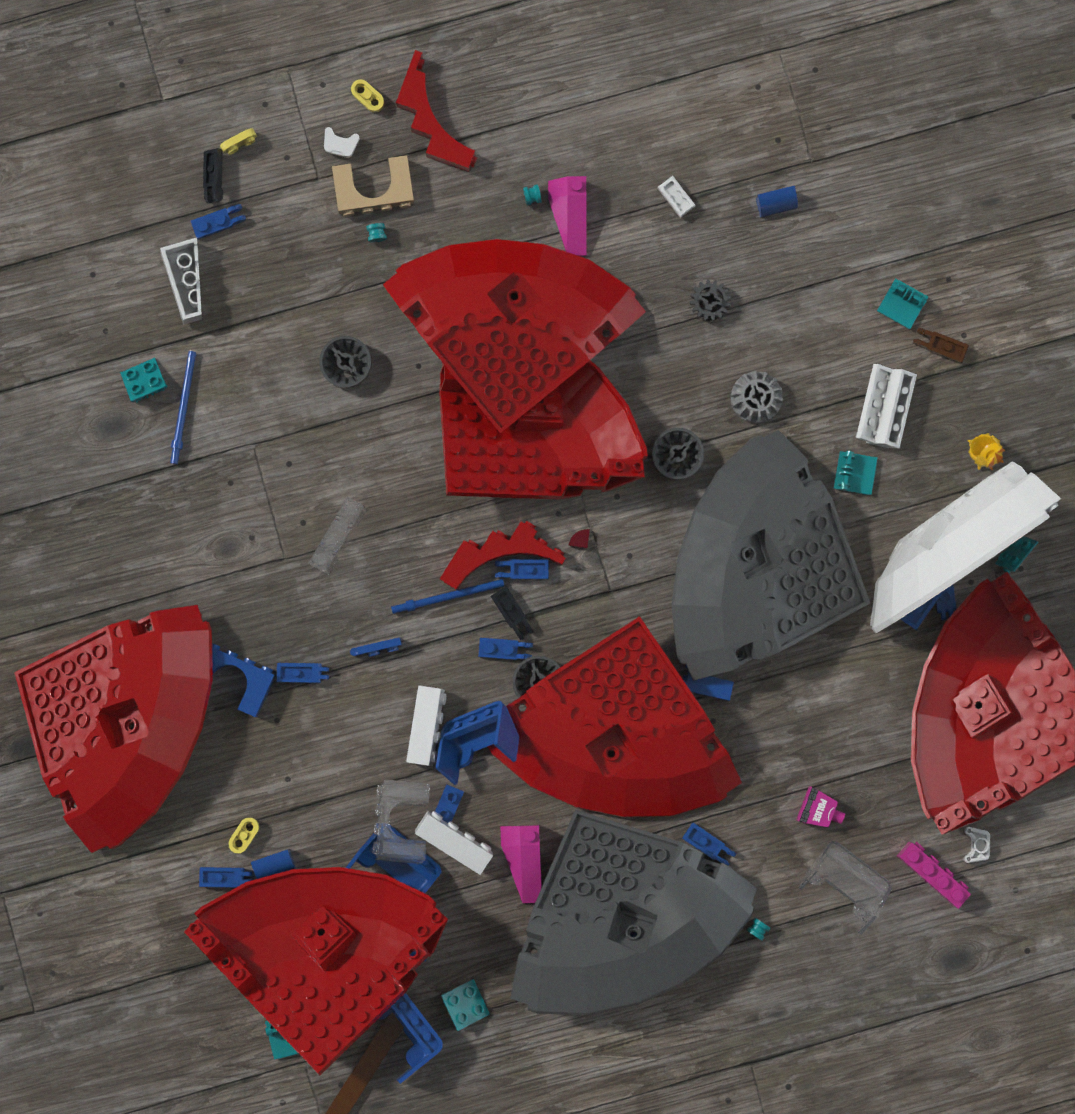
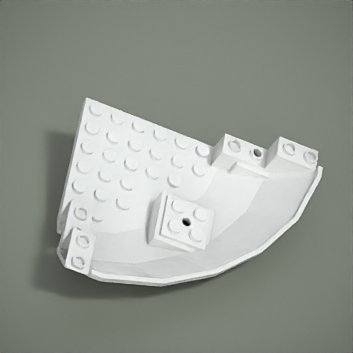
M1013 461L988 476L898 541L889 557L890 561L883 574L875 583L870 622L872 630L876 634L895 623L1050 518L1047 513L1059 506L1057 501L1061 498L1035 474L1031 472L1027 475L1025 470Z

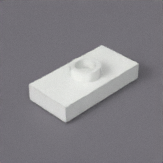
M673 176L657 188L680 218L696 206Z

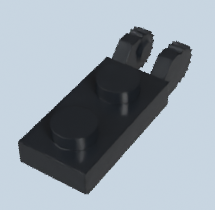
M219 148L204 151V199L209 204L214 201H222L223 190L221 188L223 151Z
M507 586L490 596L520 641L524 638L516 626L519 623L523 622L528 633H534L526 620L527 617Z

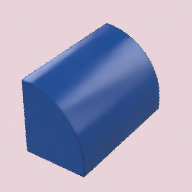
M795 185L758 194L756 203L760 218L797 209L798 200Z
M290 849L251 862L257 879L296 869Z

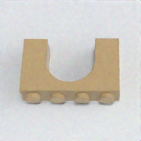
M407 155L388 158L391 184L387 192L377 198L364 197L356 190L351 164L332 166L339 214L349 217L355 215L354 213L356 212L369 214L377 209L389 211L392 210V207L409 208L411 204H415Z

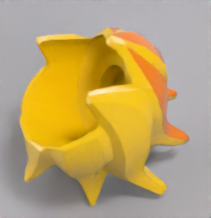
M987 433L968 440L970 446L968 453L978 466V470L981 467L993 470L995 464L1004 463L1002 454L1005 450L1000 445V440L995 436H990Z

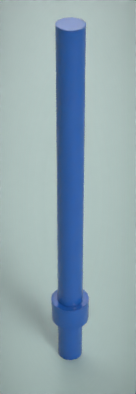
M189 351L175 437L171 443V464H178L180 450L183 447L182 436L196 352Z
M503 579L416 601H413V599L408 600L406 603L391 606L392 613L395 614L407 610L411 612L415 611V608L504 587Z

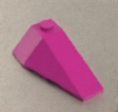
M567 176L548 181V201L565 251L578 256H586V176Z
M539 825L500 826L501 847L522 903H535L541 891Z

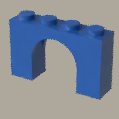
M212 643L213 675L224 666L233 665L240 668L246 676L247 689L238 710L253 717H258L276 675L272 674L273 670L266 666H262V668L254 666L256 662L247 658L244 661L237 658L238 654L229 650L226 653L219 650L220 646Z
M689 671L687 675H683L682 679L692 693L730 701L733 681L712 676L693 681Z

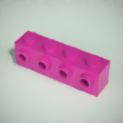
M908 842L897 857L953 907L959 909L971 895L967 891L969 887L962 881L958 883L954 880V874L947 868L943 870L938 865L940 862L934 856L930 855L928 857L923 852L925 849L918 842L915 844Z

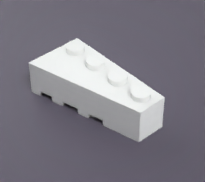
M197 238L160 248L183 325L202 320Z

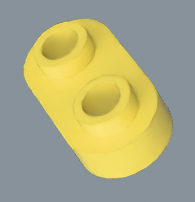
M359 79L353 82L351 86L352 95L371 112H379L383 109L384 99L377 90L365 80ZM359 88L364 89L363 93H358L357 91ZM374 100L378 101L376 106H373L371 103Z
M253 128L247 129L224 141L220 148L224 154H234L239 150V147L254 143L257 135Z
M245 818L241 821L229 840V848L232 852L243 853L247 850L259 831V823L256 819ZM247 824L253 825L252 831L247 830ZM237 840L242 841L243 844L241 847L236 846Z

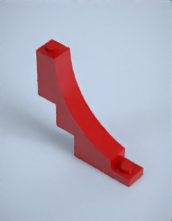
M415 50L399 92L396 106L416 114L411 126L412 133L431 139L426 151L427 158L469 172L471 167L474 168L478 157L475 156V150L456 141L442 128L435 118L427 98L426 74L418 71L423 69L425 59H423L422 52Z

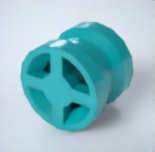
M538 184L531 188L523 187L527 206L534 202L542 203Z
M384 223L366 226L369 232V242L374 243L387 240V235L384 233Z
M754 917L753 924L747 928V931L763 941L764 934L771 928Z

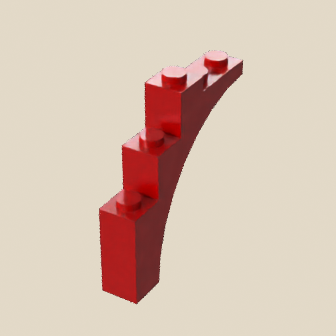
M521 521L509 540L506 539L507 535L499 530L494 532L492 530L481 550L478 549L479 545L469 539L467 542L464 540L443 572L440 580L457 590L462 582L477 568L489 561L504 556L518 554L534 555L549 559L561 566L566 558L563 556L565 553L561 550L549 548L547 546L548 542L539 537L537 540L535 539L537 534L535 525L528 521L525 523Z

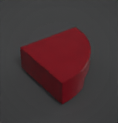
M590 529L576 532L571 537L568 546L587 549Z

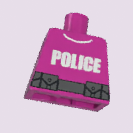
M809 786L796 821L829 827L831 821L842 824L845 813L835 810L838 804L836 800Z

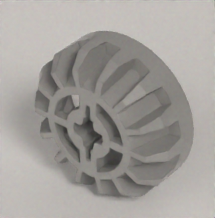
M757 371L742 375L735 382L730 397L732 408L737 416L746 422L754 424L764 423L772 419L779 411L783 402L782 388L779 386L777 379L768 375L767 372ZM757 383H762L769 388V390L765 391L764 389L758 387ZM749 386L750 393L748 394V397L745 398L744 393L746 388ZM755 393H757V395H761L759 401H757L756 398H752ZM771 393L770 402L765 406L766 394ZM746 401H748L752 406H755L756 409L750 407V406L746 403Z

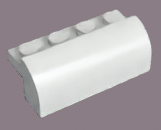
M873 364L856 438L879 447L900 448L917 374L903 369H891L880 364Z

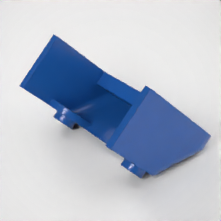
M495 701L451 719L444 724L441 730L436 769L454 785L458 784L460 769L471 764L475 751L492 744L512 762L516 761L519 734L507 707L501 701Z
M389 824L380 825L346 866V868L350 869L357 861L361 866L370 868L376 863L396 880L423 893L428 891L441 874V867L438 863Z
M406 993L378 1019H385L393 1012L403 1025V1031L414 1044L406 1053V1060L411 1068L396 1079L400 1084L437 1055L443 1047L441 1038Z

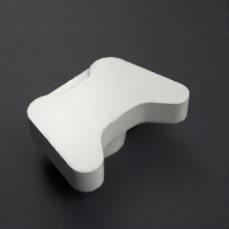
M327 127L325 129L324 149L329 154L350 158L360 140L359 135L353 134L349 138H342L336 136L332 128Z
M966 827L964 832L971 838V851L964 856V861L972 863L988 860L990 857V833L985 830Z

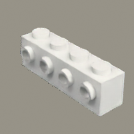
M418 685L406 762L433 766V762H436L437 751H435L436 743L440 741L438 729L439 724L443 722L442 705H445L447 697L444 694L445 690Z
M427 811L415 829V834L481 875L493 857L492 848L484 842L480 844L475 841V837L470 833H462L458 830L459 827L450 821L449 823L443 821V817L437 812L433 811L431 813Z

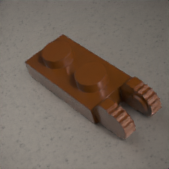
M918 328L917 333L930 337V340L927 343L920 339H914L913 344L958 363H963L969 347L968 344L935 331L931 332Z

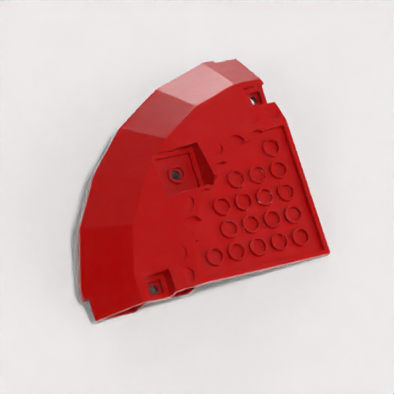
M493 239L448 245L402 264L396 269L397 273L383 284L401 311L415 326L421 337L500 433L588 363L646 312L636 300V294L629 286L591 260L540 243ZM512 293L518 294L517 300L511 299ZM415 310H419L421 312L420 317L417 318L414 316ZM604 330H609L610 335L608 337L602 335Z
M591 360L543 398V403H537L502 433L496 429L442 363L439 396L446 496L560 500L581 496L583 490L610 491L645 477L643 460L648 456L647 447L629 405L602 370Z
M1008 572L992 582L987 578L978 584L945 622L923 667L912 711L911 764L922 810L927 819L932 818L942 835L977 822L995 809L1001 810L1023 799L1075 767V669L1052 632L1040 619L1032 603ZM1030 615L1031 619L1026 622L1025 616ZM981 702L982 708L977 709L976 703ZM981 801L985 804L983 808H979V802Z
M198 605L154 611L137 622L127 619L107 625L14 672L42 778L52 797L61 799L65 813L63 816L64 820L91 853L106 846L109 849L121 846L158 812L185 771L203 728L213 682L212 630L209 622L202 621V614L199 611ZM134 722V728L131 729L130 726Z
M640 616L549 674L528 689L526 694L506 705L519 734L517 759L515 762H512L494 744L487 746L496 759L531 788L575 808L618 817H667L718 803L727 797L726 793L742 783L728 751L715 735V729L705 711ZM525 705L526 710L520 711L519 706ZM713 744L714 750H709L707 745ZM610 750L615 752V756L612 758L608 756Z
M343 867L293 869L243 883L200 907L194 913L198 919L191 923L184 933L301 1057L321 1075L408 990L418 976L415 969L428 956L431 957L434 953L448 919L435 907L436 902L429 895L388 875ZM325 930L324 935L319 936V931ZM413 951H416L415 956H410ZM226 960H229L228 964L223 965Z

